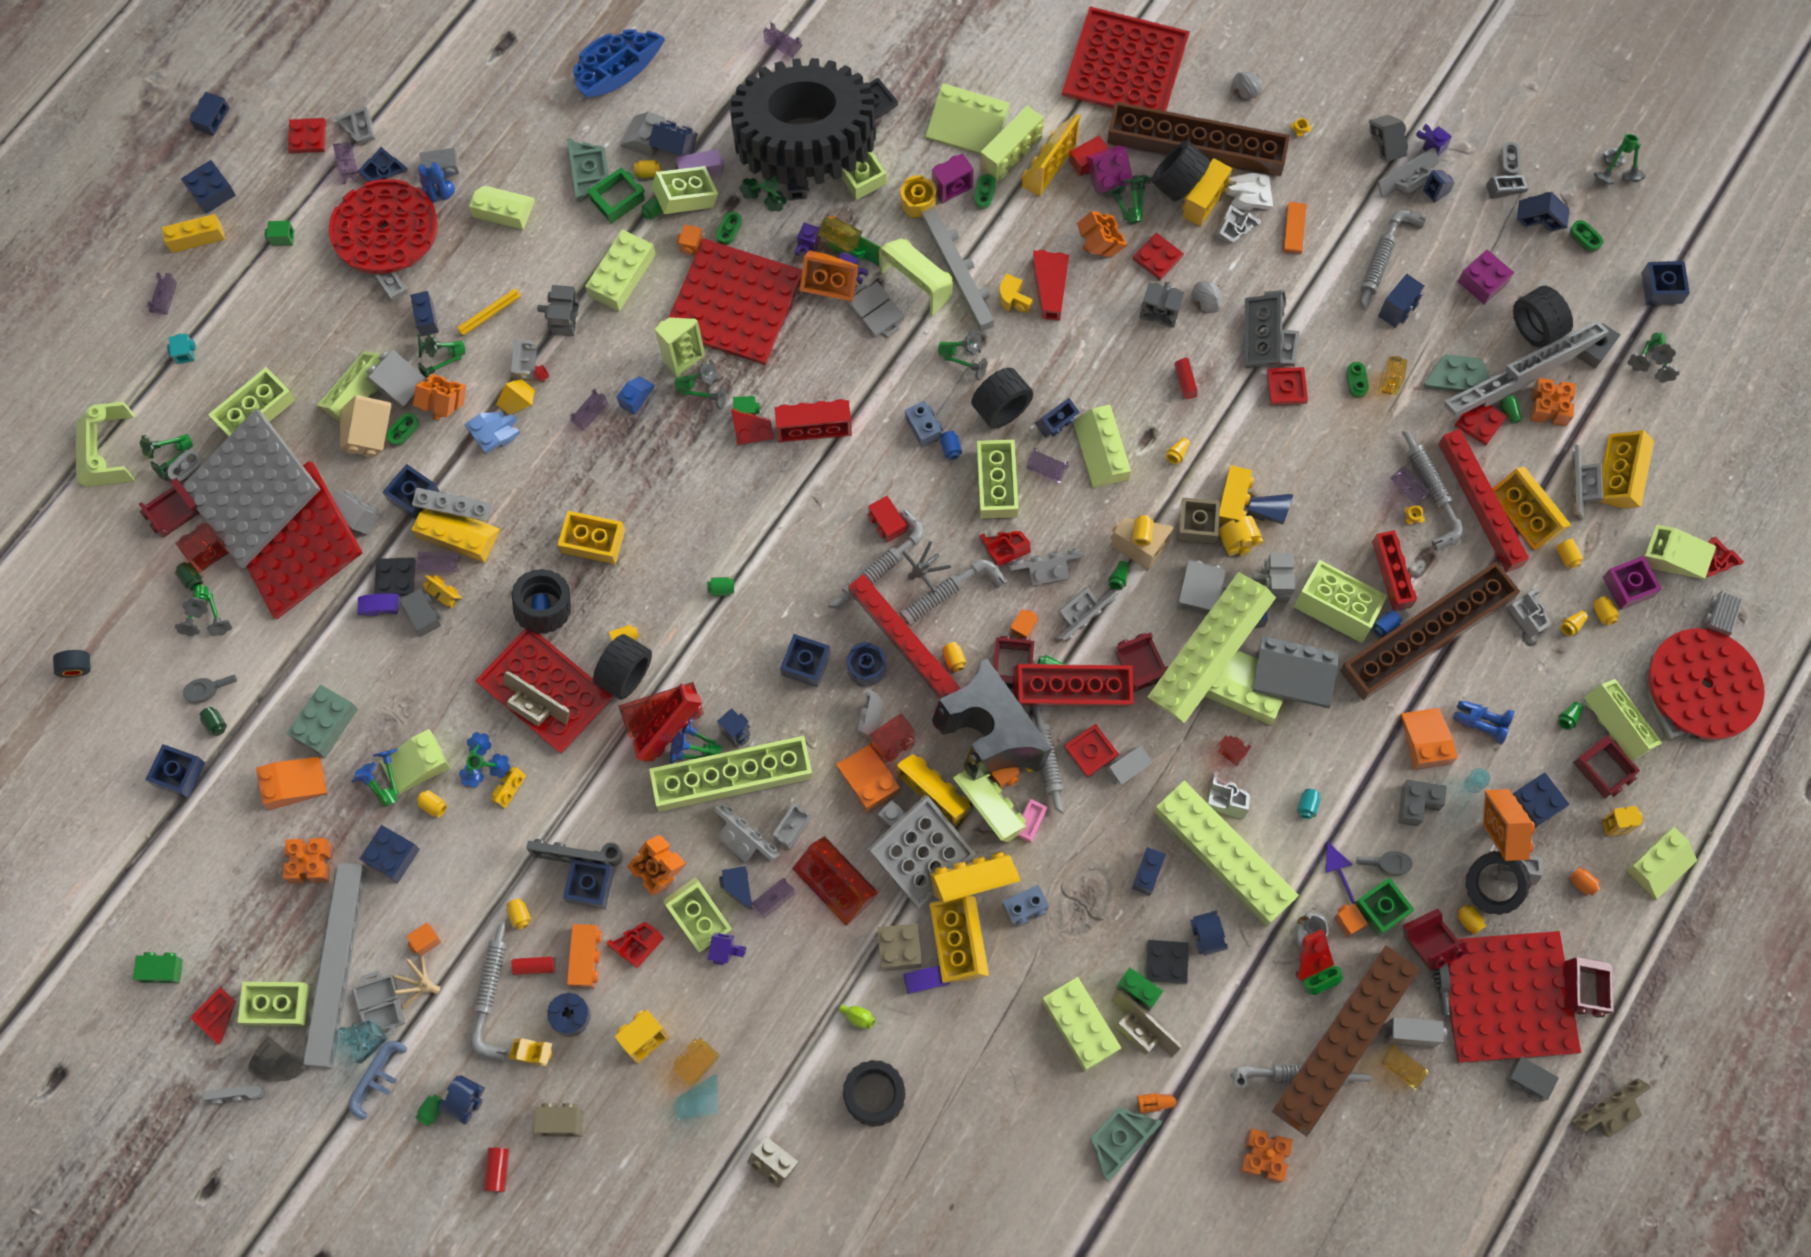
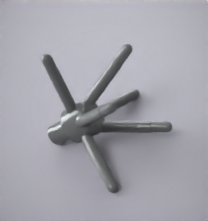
M932 541L928 542L917 565L906 551H903V555L913 566L912 572L908 574L909 579L922 578L935 593L936 589L925 574L950 569L951 565L929 568L930 564L939 557L938 553L926 563H923L930 550Z

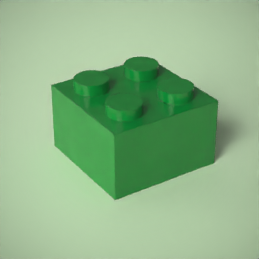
M1390 877L1355 902V905L1377 937L1415 910Z

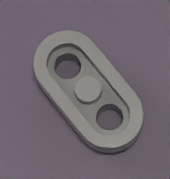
M1506 142L1501 149V167L1503 173L1507 176L1517 175L1521 168L1520 146L1515 142Z
M195 450L184 451L169 464L166 470L167 476L172 480L177 477L179 481H182L200 465V454ZM190 455L194 458L192 462L187 461V457ZM175 468L179 469V473L177 475L173 474V470Z

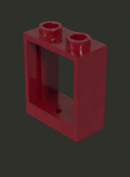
M1009 636L996 637L993 667L997 673L1000 648L1028 651L1027 664H1033L1035 641H1030L1029 638L1011 639ZM999 675L1007 687L1013 689V676Z
M1609 735L1605 736L1573 762L1605 799L1610 795L1614 798L1622 791L1621 786L1625 783L1629 786L1637 779L1635 775L1640 772ZM1603 749L1627 775L1611 788L1607 786L1587 763V761Z
M1579 957L1566 960V1009L1574 1010L1575 1014L1590 1013L1592 1017L1603 1018L1605 1014L1614 1012L1612 964ZM1580 972L1596 975L1597 1006L1580 1003Z

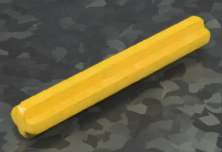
M511 290L457 327L459 333L462 336L466 335L521 297L518 290Z

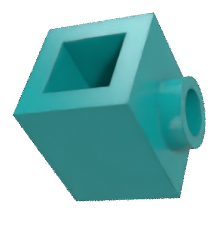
M187 333L168 337L169 344L167 345V350L176 364L195 361L194 351L196 350V344Z

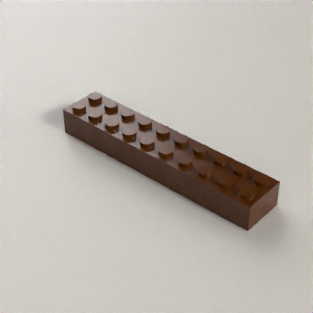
M1115 102L1107 143L1168 155L1180 143L1189 141L1210 160V163L1214 158L1229 167L1281 177L1290 135Z
M1494 562L1345 662L1340 671L1364 701L1514 600L1520 593V590L1500 565Z
M1385 945L1282 1095L1272 1113L1307 1137L1416 977L1420 968Z

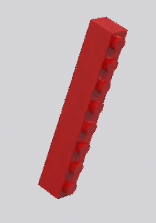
M1461 429L1443 435L1438 445L1505 572L1508 573L1523 567L1529 557Z
M864 574L849 585L848 592L939 699L961 689Z

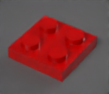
M325 118L289 119L288 151L290 154L325 152Z
M1156 232L1137 251L1132 260L1161 280L1180 261L1184 253Z
M1304 367L1267 369L1270 405L1307 404L1308 394Z
M1481 404L1463 413L1456 422L1455 427L1486 446L1507 415L1491 405L1485 407Z
M1096 723L1064 745L1065 750L1087 778L1119 756V753Z

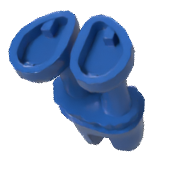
M436 162L431 163L432 167L426 168L425 164L420 165L421 190L428 196L430 201H438V191L435 184L438 187L442 200L445 201L452 197L455 192V186L450 180H443L444 172Z
M1459 700L1457 708L1470 715L1455 712L1453 719L1467 728H1477L1490 734L1497 743L1503 745L1515 711L1507 710L1504 714L1500 715L1487 711L1488 707ZM1481 718H1482V719H1485V720L1490 721V722H1492V723H1494V724H1497V725L1500 726V727H1496V726L1487 724V723L1481 721L1480 719H1481Z

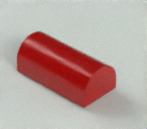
M1182 358L1174 363L1183 397L1184 399L1196 398L1198 396V389L1189 358Z
M549 956L512 959V974L514 976L554 973L555 958Z
M488 1148L483 1191L505 1192L510 1149Z

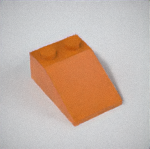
M808 251L804 256L800 291L853 301L858 265L828 254Z
M1439 708L1400 714L1414 770L1453 764L1457 759L1453 738Z
M870 745L836 764L866 813L900 794L899 785Z
M320 757L274 762L256 767L263 805L269 810L328 794Z

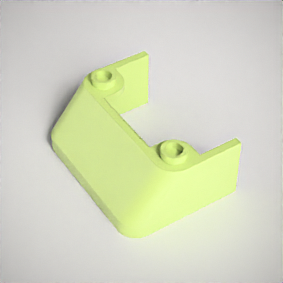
M907 239L891 241L879 249L880 273L884 274L891 266H894L930 296V314L932 316L952 298L953 282L951 275L943 272L918 252Z
M124 402L93 405L76 423V479L84 487L135 481L134 476L125 466L107 468L106 461L101 456H97V423L134 418V413Z

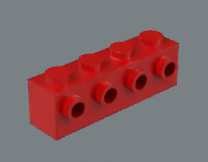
M1395 530L1378 533L1374 537L1372 544L1392 610L1399 611L1412 608L1417 600L1415 590H1413L1411 576L1407 571L1406 560L1400 548V540Z

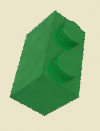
M144 952L143 955H136L133 980L139 983H180L183 959L172 952H165L163 956H158L154 952Z
M1130 967L1116 986L1117 989L1129 994L1134 1001L1148 1011L1151 1010L1163 990Z

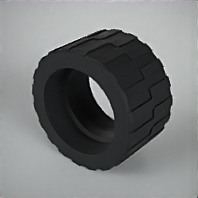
M1183 141L1160 163L1152 176V183L1172 201H1179L1201 180L1210 165V160L1189 141Z
M1543 285L1516 300L1513 305V318L1519 332L1535 347L1543 348L1572 331L1573 317L1571 309L1563 296L1550 286Z
M1003 368L982 382L974 392L971 404L990 427L1001 428L1018 418L1026 410L1033 399V390L1014 368Z
M540 569L524 573L513 585L512 606L515 620L527 631L537 634H546L561 628L567 622L571 613L570 588L567 581L560 574L551 570ZM537 593H548L559 600L555 606L546 610H535L524 603L528 597Z
M625 634L617 636L605 649L597 662L593 674V683L620 700L627 698L645 676L652 660V651Z
M1499 851L1485 853L1471 865L1466 875L1465 886L1468 897L1480 910L1486 911L1489 914H1508L1516 910L1526 899L1531 887L1530 872H1528L1527 866L1521 860L1505 861ZM1491 864H1503L1509 867L1517 877V891L1511 898L1505 901L1492 900L1480 889V873Z
M869 1060L855 1066L848 1073L843 1085V1098L848 1112L856 1121L858 1120L861 1124L872 1127L883 1126L893 1121L900 1114L906 1096L905 1086L898 1070L893 1068L891 1064L881 1060ZM869 1074L883 1075L891 1082L894 1089L892 1103L887 1109L879 1113H870L863 1110L855 1099V1089L858 1082Z

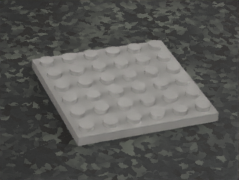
M255 409L183 484L185 490L198 506L196 509L239 567L245 568L321 490L258 409Z

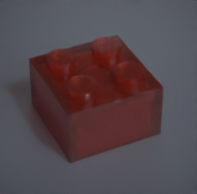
M208 521L198 525L195 530L183 535L175 543L185 558L199 573L229 554L225 548L226 544Z
M900 713L869 735L870 746L883 763L887 761L892 762L899 756L898 754L901 751H908L914 746L915 730L904 715Z

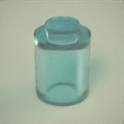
M1474 769L1465 779L1466 789L1471 793L1481 792L1489 784L1490 775L1485 769Z

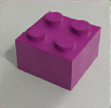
M1116 146L1086 156L1096 192L1104 193L1113 190L1115 187L1128 185V183H1122V180L1133 178L1126 147Z
M963 153L958 156H952L948 161L939 163L932 169V181L936 186V195L942 204L973 188L974 169Z
M1486 249L1462 271L1457 282L1485 305L1509 283L1514 272Z
M1644 556L1613 567L1603 576L1620 610L1651 599L1662 590Z

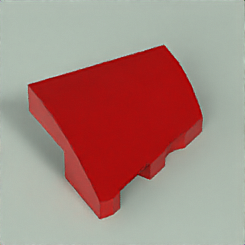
M1012 531L1010 533L998 532V536L985 537V534L979 535L986 551L998 566L1031 553L1030 541L1021 531Z
M1711 537L1708 543L1716 546L1706 577H1711L1718 572L1726 571L1733 566L1744 563L1734 550H1728L1717 537Z
M643 922L637 925L636 928L623 932V937L615 941L610 939L606 944L637 969L664 938L657 929L647 922Z

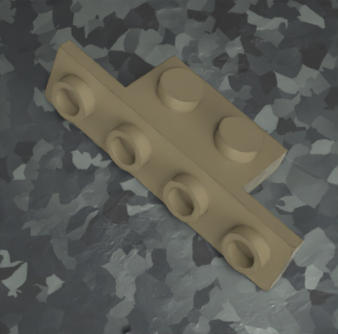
M509 671L504 674L503 685L515 692L507 701V707L537 726L549 715L565 725L568 723L570 710L564 705L559 704L551 699L550 696L540 692L517 675Z
M1123 990L1117 993L1112 1002L1126 1016L1115 1027L1145 1055L1158 1044L1173 1057L1182 1047L1178 1040L1170 1035L1160 1023L1155 1021L1144 1008L1140 1007L1129 994Z
M1636 1078L1620 1090L1613 1092L1611 1096L1598 1102L1588 1111L1581 1113L1572 1122L1574 1126L1584 1132L1599 1123L1604 1135L1610 1138L1642 1116L1635 1099L1651 1089V1086Z

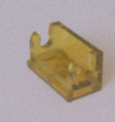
M1396 1045L1391 1047L1381 1062L1383 1066L1414 1089L1421 1085L1430 1071L1398 1049Z

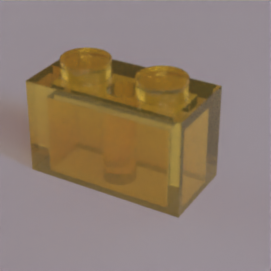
M831 215L823 219L817 235L846 251H850L857 247L863 231Z
M1399 356L1388 357L1381 372L1380 393L1398 394L1405 380L1408 359H1402Z
M701 1037L698 1040L694 1039L687 1047L689 1049L684 1056L680 1055L673 1064L675 1066L672 1068L692 1088L720 1057Z

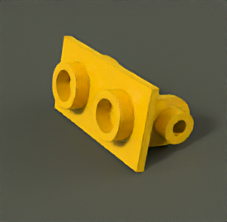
M425 576L428 580L422 585L424 590L433 597H437L438 593H441L437 600L447 608H453L456 605L455 599L463 598L458 594L456 588L443 583L444 579L440 576Z
M511 766L510 771L506 772L505 777L501 779L505 784L503 786L497 785L491 794L492 798L490 800L506 809L526 775L517 767Z

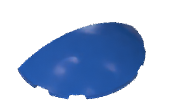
M636 29L623 30L622 34L613 36L609 33L596 39L580 53L579 62L577 65H574L573 74L577 88L585 97H594L622 87L636 77L651 62L663 45L665 37L652 31L638 33Z

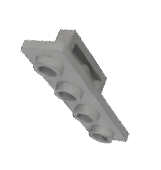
M1436 148L1429 149L1378 180L1380 195L1385 197L1396 189L1411 193L1416 188L1426 184L1431 171L1434 170L1431 168L1439 163Z
M1575 445V451L1572 452V460L1575 463L1572 475L1573 479L1576 480V486H1573V495L1576 497L1573 510L1580 520H1584V503L1603 501L1602 464L1583 465L1582 449L1579 445Z
M416 488L412 503L414 507L485 522L488 521L491 510V503L474 500L462 495L455 496L448 492L440 493Z
M1078 548L1068 549L1067 553L1062 554L1060 552H1051L1046 557L1035 555L1031 556L1030 560L1015 559L1007 565L1010 571L1028 568L1031 585L1033 586L1069 579L1066 560L1084 557V552Z
M1084 587L1057 611L1068 627L1057 635L1055 639L1067 642L1073 638L1075 631L1084 628L1091 617L1098 616L1105 605H1110L1115 601V596L1119 594L1118 591L1109 590L1097 600L1090 589Z
M721 804L714 808V811L727 822L717 838L745 863L750 861L757 850L771 861L779 858L781 854L777 851V848L765 841L761 833L749 827L747 821L738 817L730 806Z

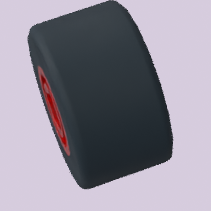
M66 650L54 654V674L65 678L87 675L91 671L90 654L83 650Z

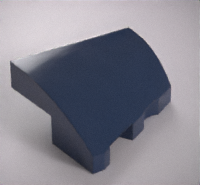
M380 147L358 170V174L370 182L406 172L408 168Z
M1293 494L1252 497L1246 515L1261 521L1267 519L1283 525Z

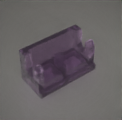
M771 22L770 30L768 28L763 30L764 42L793 58L803 46L799 37H796V40L776 29L775 24Z
M351 142L333 144L340 184H346V179L349 177L355 182L358 169Z
M157 273L156 278L158 282L152 302L148 301L147 307L151 313L168 315L177 282L171 273H165V277Z
M595 388L591 391L592 395L576 413L570 414V421L584 431L608 405L606 396L602 393L599 395Z
M1034 448L1027 461L1026 469L1061 483L1068 469L1069 462L1065 461L1063 463L1038 452V449Z
M1405 466L1400 468L1390 478L1417 506L1430 496L1431 491Z
M418 552L417 571L459 572L457 563L460 562L461 556L456 553Z
M783 877L758 899L753 901L752 905L765 919L796 893L794 888Z

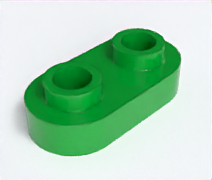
M989 174L982 175L978 179L974 202L980 209H986L992 204L996 181Z
M729 212L724 216L716 231L718 243L729 245L734 241L742 226V218L739 213Z
M1583 220L1573 223L1570 229L1572 237L1590 252L1598 251L1603 244L1602 236Z
M1352 362L1346 370L1349 392L1355 398H1362L1369 389L1366 368L1360 362Z
M412 413L403 414L387 431L386 437L389 443L393 446L404 444L419 427L417 417Z
M1331 966L1306 978L1303 982L1305 991L1308 994L1318 995L1338 985L1343 980V975L1339 967Z

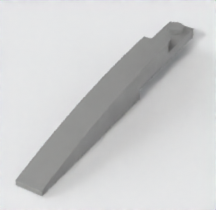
M1595 321L1548 346L1508 364L1506 371L1446 400L1444 406L1454 417L1481 404L1487 407L1559 367L1609 334V331L1600 322Z

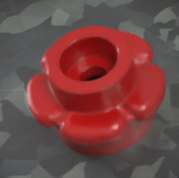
M543 365L535 366V371H533L535 378L538 381L545 382V379L549 378L546 368Z

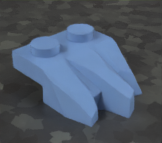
M504 412L481 413L464 425L485 454H487L499 445L504 447L519 435L520 431L518 429L511 428L518 421L516 416L510 414L504 417Z

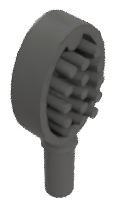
M234 674L214 682L208 678L193 680L184 688L183 696L191 703H203L211 699L218 688L237 682V677Z
M1399 851L1387 852L1381 858L1356 857L1357 865L1379 866L1382 872L1392 876L1406 874L1413 865L1411 858Z
M1446 963L1443 967L1436 968L1432 972L1435 974L1433 975L1435 977L1433 982H1436L1434 987H1437L1440 993L1442 1015H1451L1448 995L1450 976Z

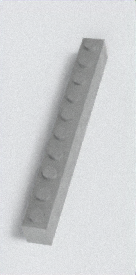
M338 863V868L334 870L335 885L330 892L331 908L329 907L327 910L328 926L325 927L323 932L325 943L324 947L320 950L321 966L318 967L316 972L318 983L317 988L315 987L313 990L314 1006L310 1009L309 1019L311 1023L310 1028L306 1031L307 1046L302 1053V1061L308 1067L334 1068L367 868L362 864Z

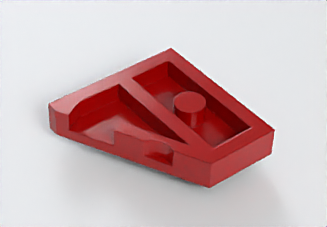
M731 409L737 445L774 439L771 419Z
M1322 929L1303 937L1302 951L1299 955V962L1301 964L1299 971H1296V978L1299 981L1334 965L1327 938Z
M220 987L190 1018L220 1045L236 1001Z

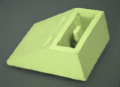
M1656 525L1645 554V559L1651 569L1705 580L1716 546L1679 529Z

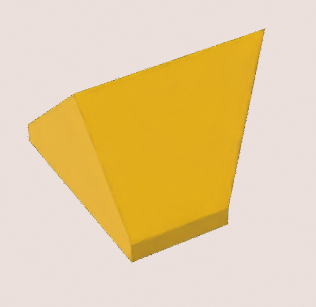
M522 379L506 383L496 405L507 415L516 413L532 406L535 389Z

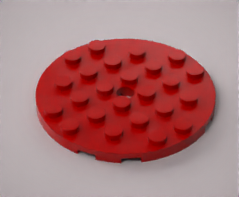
M396 179L374 180L364 183V186L357 190L352 189L342 198L343 201L338 207L334 208L330 217L329 237L337 255L350 267L371 274L393 273L413 265L429 251L438 230L437 214L428 196L420 188H415L409 185L408 182ZM382 224H388L383 230L379 228Z
M1687 629L1667 638L1654 652L1651 658L1650 669L1648 670L1649 690L1658 710L1663 716L1666 715L1677 729L1686 734L1690 733L1698 736L1699 739L1724 740L1745 731L1759 716L1765 696L1763 678L1753 657L1734 639L1710 629ZM1703 679L1711 683L1710 688H1706L1702 684Z

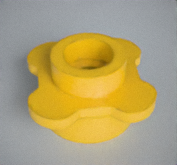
M1299 118L1290 125V128L1296 132L1298 137H1302L1306 132H1311L1312 129L1309 126V122L1304 118Z
M1421 506L1406 507L1404 509V513L1407 516V524L1411 525L1416 522L1421 524L1424 522L1425 518L1423 517Z

